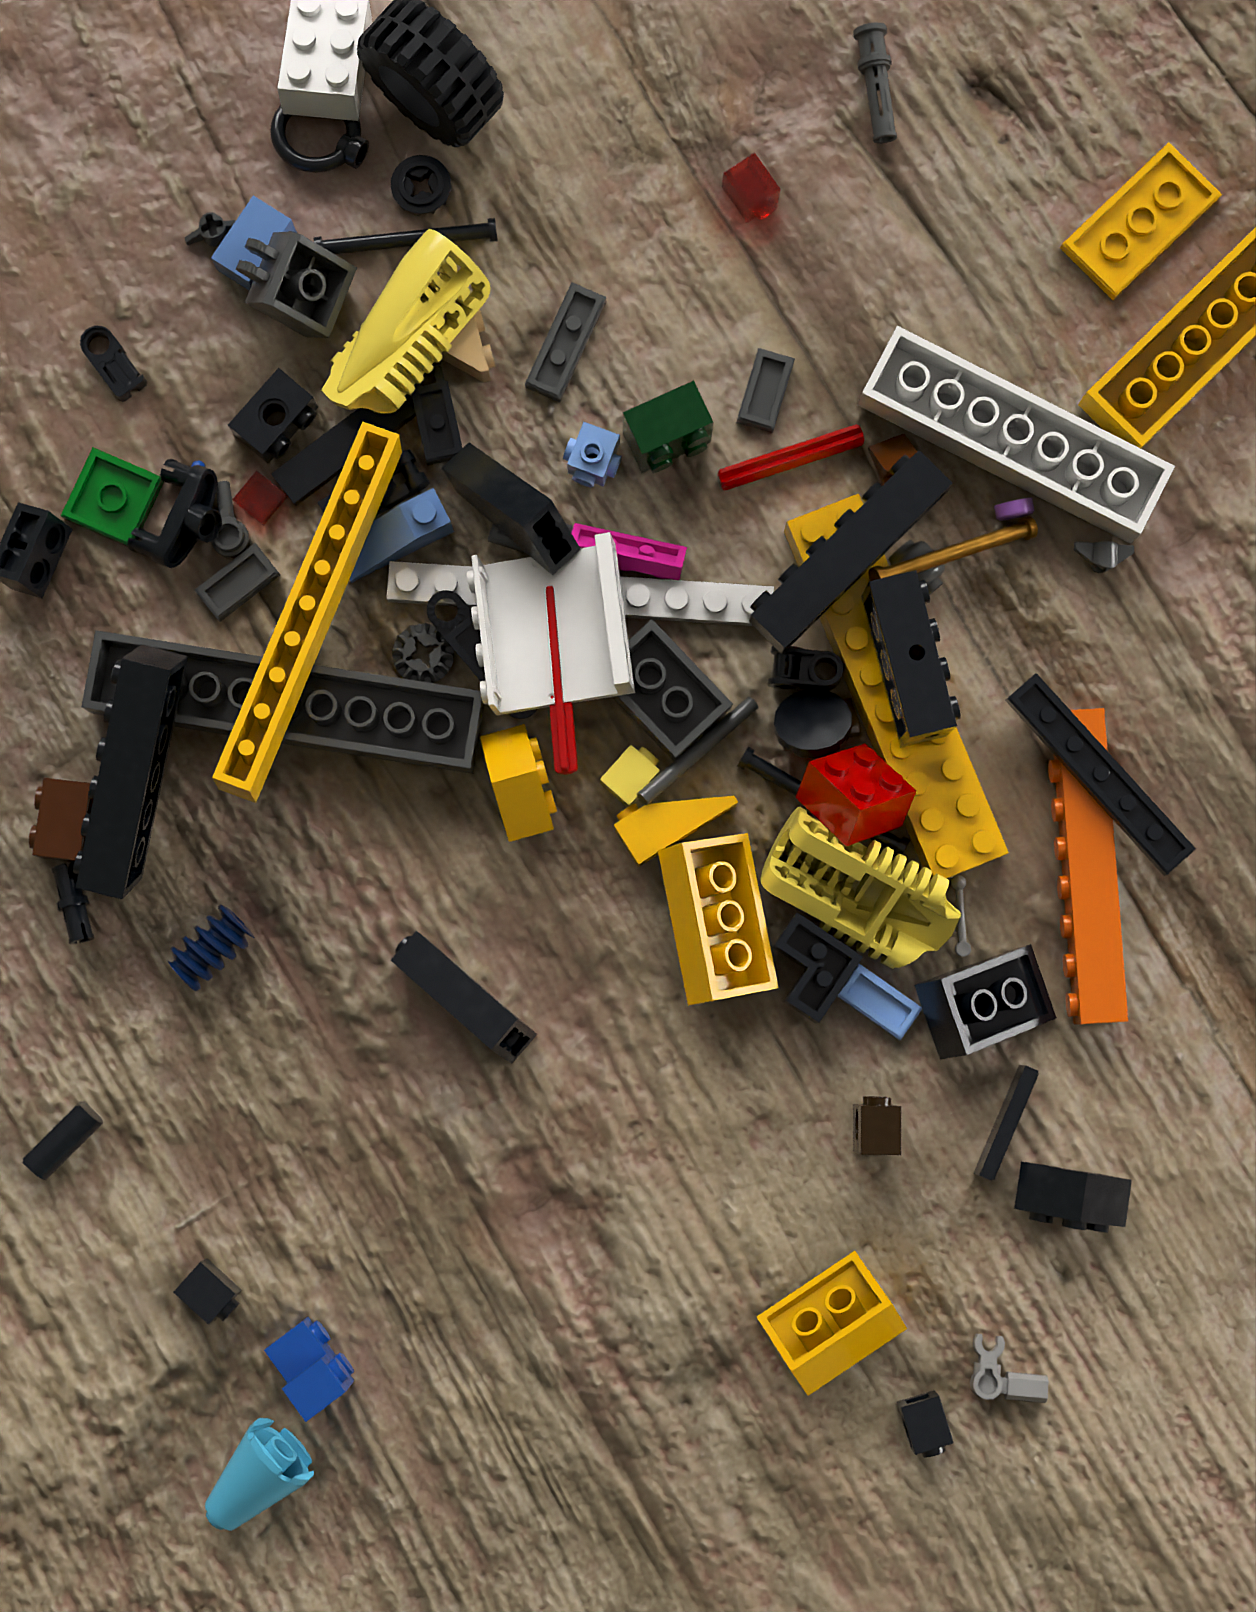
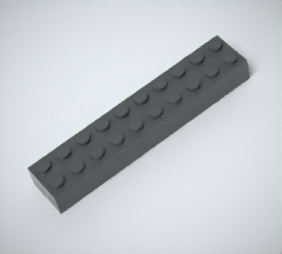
M95 630L82 708L91 714L104 716L109 699H114L116 685L111 683L115 663L117 660L121 661L124 656L139 646L146 645L188 656L174 727L230 735L263 658L262 656ZM313 665L281 744L473 774L485 704L482 701L481 692L478 690Z

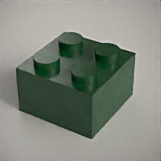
M694 380L623 412V435L641 473L650 469L652 473L660 472L673 464L672 459L686 454L687 457L700 454L708 448L707 444L711 442L714 422Z

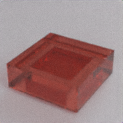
M256 470L232 500L264 526L288 496Z

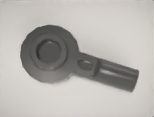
M219 481L216 499L218 511L222 518V526L219 534L211 543L219 555L236 557L247 549L250 536L247 528L234 516L230 482Z

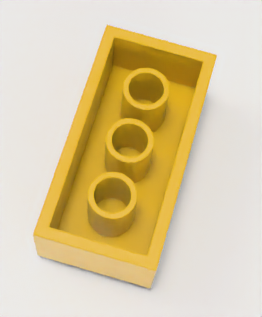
M748 833L683 842L658 850L688 1006L779 988Z

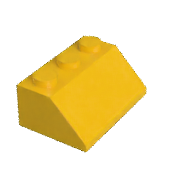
M853 1251L757 1316V1319L807 1396L907 1330L895 1307L856 1251Z

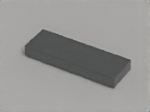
M571 282L525 382V388L555 401H561L606 303L605 296Z

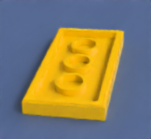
M1168 142L1066 239L1060 249L1114 301L1220 199L1222 194Z

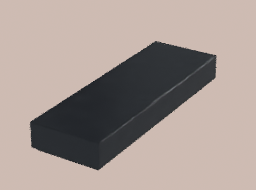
M1026 1065L1018 1066L974 1174L991 1181L995 1180L1039 1075L1038 1070Z

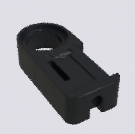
M92 326L83 332L80 339V347L83 353L120 401L124 402L131 398L130 392L136 388L140 391L147 386L146 378L143 374L140 375L125 355L126 352L109 329L103 326ZM96 336H105L109 339V348L103 354H93L89 350V344Z

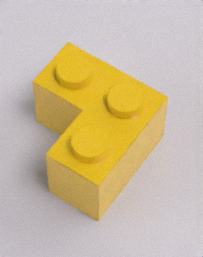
M525 724L480 736L491 784L508 841L511 842L554 830L550 814L556 813L557 809L552 791H543L542 785L549 783L537 737L529 739Z

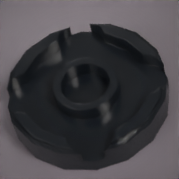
M806 689L793 693L781 702L775 711L774 730L779 744L784 748L786 746L788 749L793 750L795 755L803 758H820L835 753L840 749V745L845 740L847 742L851 736L852 714L848 704L837 694L824 689Z

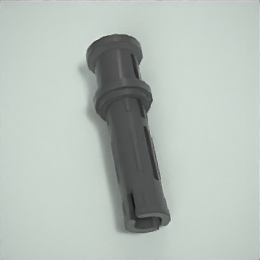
M874 22L857 27L853 31V36L859 45L860 60L857 63L858 70L865 75L874 135L873 141L874 143L882 144L897 139V133L895 132L887 73L892 63L891 56L887 55L884 38L887 34V26L884 23ZM871 43L874 45V52H871ZM877 91H880L883 116H880Z

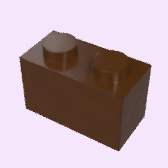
M43 778L42 787L39 786L35 793L34 805L35 809L39 810L37 825L31 827L29 834V847L33 848V856L43 859L75 862L77 853L80 850L83 851L86 838L81 836V826L87 813L91 814L93 799L88 798L90 783Z

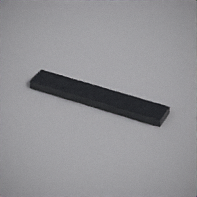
M1037 673L1005 700L1164 876L1168 875L1196 849Z

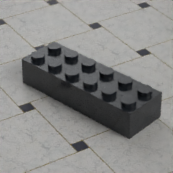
M141 645L124 656L121 661L117 660L111 678V683L116 685L114 699H109L104 712V722L109 723L106 738H101L96 752V760L101 762L98 776L94 775L88 792V798L93 799L91 814L87 813L81 826V836L86 837L83 851L80 850L77 853L73 866V873L78 874L76 888L123 899L143 877L188 656Z

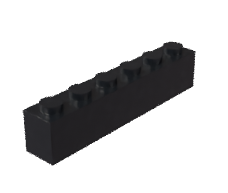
M920 450L911 458L906 454L903 455L889 470L893 476L883 486L877 481L862 496L861 499L865 503L855 513L848 509L835 522L834 526L838 530L829 539L826 540L823 536L818 538L806 551L810 557L800 567L793 563L778 578L781 585L772 594L766 590L752 603L750 608L754 612L751 614L749 622L781 654L796 642L949 491L953 483Z

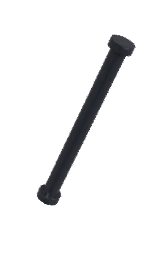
M489 218L488 223L432 228V230L439 232L452 242L490 238V242L498 241L495 218ZM428 229L322 240V236L314 237L313 240L333 254L410 247Z
M748 746L737 767L742 770L747 767L796 796L801 781L753 754L755 750ZM890 832L869 838L880 842L883 847L893 849V857L903 854L910 842V839L907 837L899 838Z

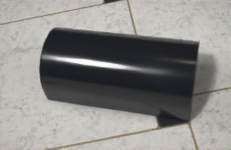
M85 1100L83 1102L80 1101L22 1159L24 1160L22 1163L42 1180H47L103 1124V1120Z

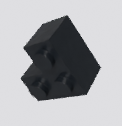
M795 913L772 948L804 968V971L783 1002L814 1023H820L863 958L856 951L799 913Z
M1021 1161L1014 1209L1030 1212L1029 1220L1053 1224V1218L1057 1217L1063 1219V1227L1108 1233L1109 1226H1126L1132 1180Z

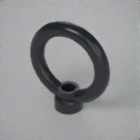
M281 105L277 108L271 122V141L278 155L290 166L301 171L318 173L333 170L344 163L357 169L363 163L369 149V141L361 137L360 119L358 121L344 120L346 133L339 139L334 152L321 157H309L298 153L288 143L285 130L287 122L292 115L283 114Z

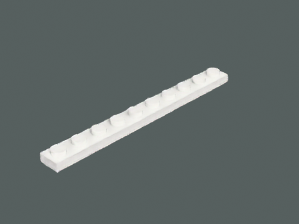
M390 561L387 601L428 604V601L435 593L449 590L457 593L469 607L477 606L476 593H471L467 579V571L473 569V567ZM620 576L625 618L753 626L749 622L750 616L754 612L750 606L766 590L770 594L774 592V586ZM441 599L436 603V605L457 606L450 599Z

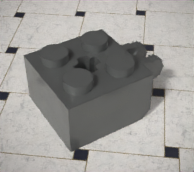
M292 231L273 232L268 245L260 240L248 238L245 248L262 258L259 267H256L249 261L239 260L235 270L253 280L245 303L307 338H329L357 267L305 236Z

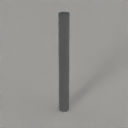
M747 697L640 790L637 793L639 800L644 805L651 803L758 709L755 700Z

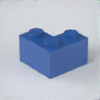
M306 1317L264 1350L287 1382L282 1390L305 1422L344 1394L354 1382V1379L351 1377L354 1369L342 1353L336 1355L327 1343L331 1338L324 1326L318 1320L312 1323L309 1317Z

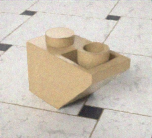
M455 301L456 304H458V305H460V306L462 305V304L459 303L458 301ZM479 309L450 343L452 345L451 349L448 352L443 351L441 354L443 356L442 360L484 383L491 381L489 368L495 367V362L490 344L482 346L479 332L486 330ZM445 313L444 316H443V318L445 319V323H446V321L448 320V318H447L446 313Z

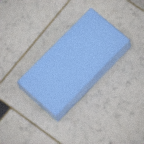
M861 964L857 965L837 996L898 1040L903 1038L922 1010L921 1006Z

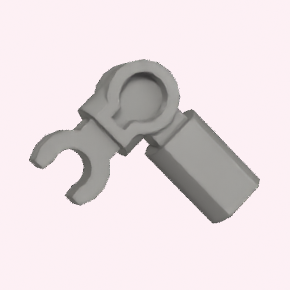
M975 1334L973 1347L979 1357L978 1362H974L973 1375L970 1379V1387L975 1395L987 1400L994 1399L999 1394H1004L1005 1400L1047 1402L1049 1383L1047 1375L1006 1372L1005 1377H1001V1365L997 1364V1357L1002 1354L1005 1347L1003 1336H996L995 1347L991 1351H986L982 1346V1334Z

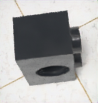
M278 368L231 420L228 427L240 441L268 464L274 457L278 459L283 456L291 445L290 439L299 429L305 430L314 421L317 415L315 411L318 406L312 395ZM281 411L286 414L281 424L276 426L267 424V419L273 412Z

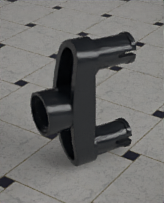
M167 459L163 465L173 469V472L162 468L160 472L161 480L165 483L182 487L168 515L160 536L138 527L131 534L141 538V541L129 537L127 545L133 552L152 557V560L159 565L175 568L185 560L198 540L208 543L217 537L222 526V518L219 511L212 508L218 487L216 473L200 465L191 467L177 460Z

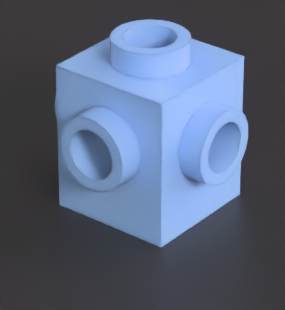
M583 421L577 439H569L563 456V460L568 461L567 470L568 474L573 475L572 480L587 487H594V484L604 487L608 476L614 478L622 457L616 454L620 445V435Z

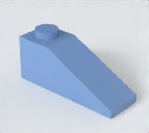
M434 488L399 504L373 521L349 580L351 583L388 565L390 561H396L454 532L451 521Z

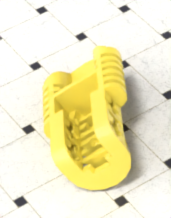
M428 229L402 258L365 321L361 324L360 331H355L351 336L353 340L351 342L347 341L342 346L343 352H337L330 360L333 366L331 367L329 378L321 389L322 392L336 406L348 410L365 408L378 413L396 412L406 401L405 395H411L414 392L415 383L420 384L425 379L423 374H429L433 370L432 364L434 362L439 363L443 358L441 353L443 351L448 352L451 349L452 345L450 343L486 302L490 294V283L487 277L457 245L439 232ZM457 265L461 266V269L458 272ZM470 284H471V287H472V289H473V291L471 292V294H470V289L468 288ZM455 300L461 303L462 305L460 306L456 304ZM445 313H446V316H447V318H448V320L446 321V323H445V319L443 318V316H444Z
M797 807L778 834L765 861L760 878L762 886L769 893L821 920L819 927L824 931L828 932L833 927L831 935L839 940L845 933L844 944L851 947L858 940L856 945L857 951L864 953L870 947L868 957L876 960L882 954L881 963L891 969L900 968L912 963L924 952L938 951L952 936L961 916V912L946 898L945 893L949 886L947 878L935 874L930 880L932 870L923 867L917 874L919 863L911 860L904 867L907 858L902 854H898L892 861L894 850L885 847L879 854L881 843L873 840L868 847L859 842L846 847L817 818L807 814V810L802 807ZM782 853L788 856L786 862L779 860ZM796 861L801 864L800 869L793 866ZM808 870L813 871L814 875L807 873Z

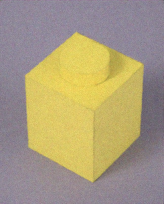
M630 745L600 778V784L622 804L629 807L638 800L637 793L660 774V770L656 767L659 760L645 747L642 746L637 750Z

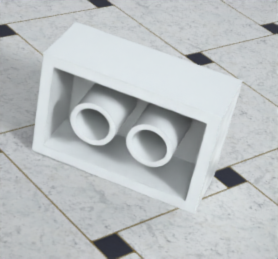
M291 0L277 88L283 114L358 121L365 70L362 66V61L357 55V45L359 37L372 24L369 0Z

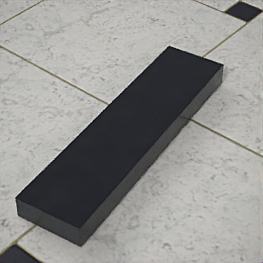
M407 399L396 412L378 413L369 409L359 408L272 472L271 475L293 504L297 506L341 473L362 421L395 433L416 417L415 409Z

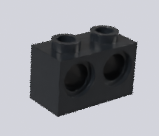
M18 502L0 542V582L12 590L43 599L73 529L48 510Z

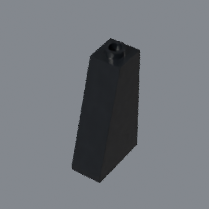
M470 442L442 467V470L459 495L550 574L554 575L580 550L579 545L551 499Z
M417 930L412 936L405 937L398 944L395 950L396 954L391 961L485 1045L512 1064L536 1037V1032Z

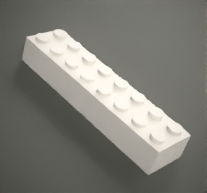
M899 326L896 327L858 403V406L1130 544L1142 533L1175 468L1174 465Z

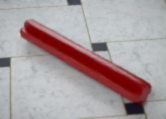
M855 424L722 468L717 473L720 486L723 490H729L862 446L865 441L861 427Z

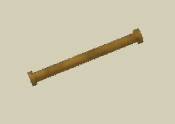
M1031 516L1020 518L1017 524L884 568L880 565L872 567L868 572L869 580L873 581L914 570L919 573L1021 538L1030 540L1037 537L1038 527Z

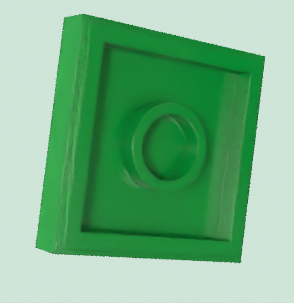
M92 447L62 511L61 517L128 547L129 537L135 540L138 539L131 532L138 527L143 529L164 482L159 475Z

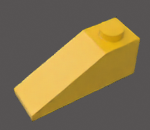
M733 795L650 803L641 808H638L635 803L616 815L619 821L613 826L634 862L640 867L656 857L658 850L677 844L736 807L738 801Z

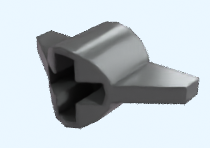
M213 212L206 213L200 219L199 228L184 237L186 244L190 245L204 240L208 245L217 247L236 220L223 221L219 215Z
M1110 541L1094 543L1075 542L1074 551L1090 563L1094 572L1103 573L1134 554V545H1119L1116 542Z

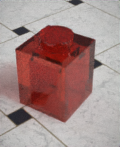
M756 153L748 156L723 173L722 188L747 223L756 217L759 220L764 219L775 211L781 189Z

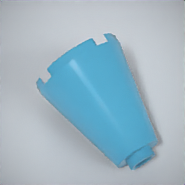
M258 1418L249 1426L205 1502L206 1517L212 1526L219 1530L232 1531L304 1486L314 1476V1470L310 1472L308 1470V1466L312 1463L309 1453L303 1444L285 1427L279 1433L270 1427L274 1421L268 1418Z

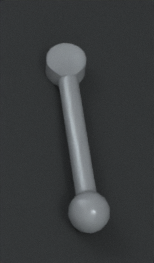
M956 875L952 878L951 885L955 889L956 908L961 912V916L958 921L959 942L955 946V952L957 955L965 957L971 952V945L966 941L963 896L966 879L961 875Z

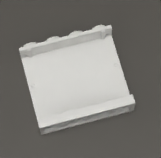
M610 532L594 535L596 546L580 548L554 575L550 574L532 557L483 565L477 555L471 556L473 569L467 571V579L471 593H476L477 606L471 608L474 628L475 630L480 629L481 643L476 644V657L479 667H484L485 681H480V692L483 703L488 704L496 716L546 708L549 705L555 704V698H550L554 696L546 600V587L553 586L564 703H577L635 693L617 551Z

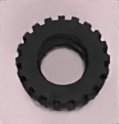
M393 0L358 39V58L362 61V66L371 76L373 83L381 89L383 95L405 117H408L415 126L427 132L433 139L440 140L444 145L460 147L468 144L502 106L504 97L501 81L497 79V73L494 68L486 61L487 58L480 50H477L466 34L461 33L452 21L444 18L438 10L428 7L421 0Z

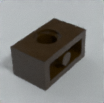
M863 1096V1104H853V1151L860 1155H901V1106L891 1104L890 1097Z

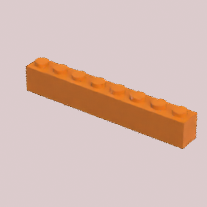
M1104 708L1071 710L1107 750ZM1053 754L1054 760H1049L1048 773L1050 783H1056L1057 798H1052L1051 813L1053 821L1059 823L1060 837H1055L1054 853L1056 860H1061L1062 876L1057 878V892L1059 899H1064L1065 915L1060 916V932L1062 938H1067L1068 954L1063 955L1064 976L1066 978L1070 977L1071 993L1066 994L1068 1017H1073L1074 1025L1129 1022L1113 819Z

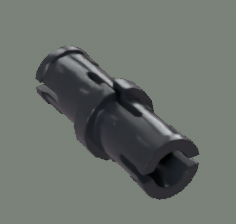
M74 862L69 863L68 867L66 863L60 864L51 870L54 874L60 899L56 904L58 911L63 912L69 944H77L78 940L79 943L88 942L95 938L86 908L89 904L88 896L83 895L82 889L76 888L78 874L73 873Z

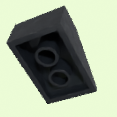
M1031 944L914 985L940 1060L971 1054L1057 1018Z

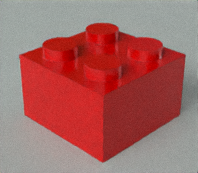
M864 743L809 761L796 799L847 847L902 827L917 791L878 756L873 749Z

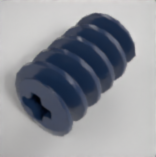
M221 904L218 906L222 916L220 920L210 915L206 917L210 926L208 931L198 925L194 927L198 940L194 941L184 936L182 938L186 947L184 952L174 946L170 948L174 961H168V963L178 976L194 991L201 989L197 976L207 981L213 978L209 966L218 970H222L225 967L221 955L231 960L236 958L233 945L242 949L248 947L245 934L255 938L246 925L229 908Z

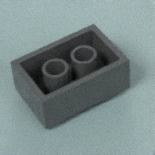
M651 619L628 640L635 693L614 696L613 698L674 762L731 711L733 703Z

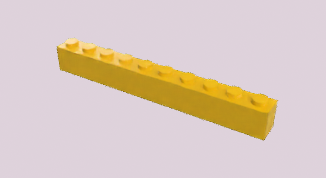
M362 421L212 776L219 790L254 803L257 802L401 457L402 448L399 434Z

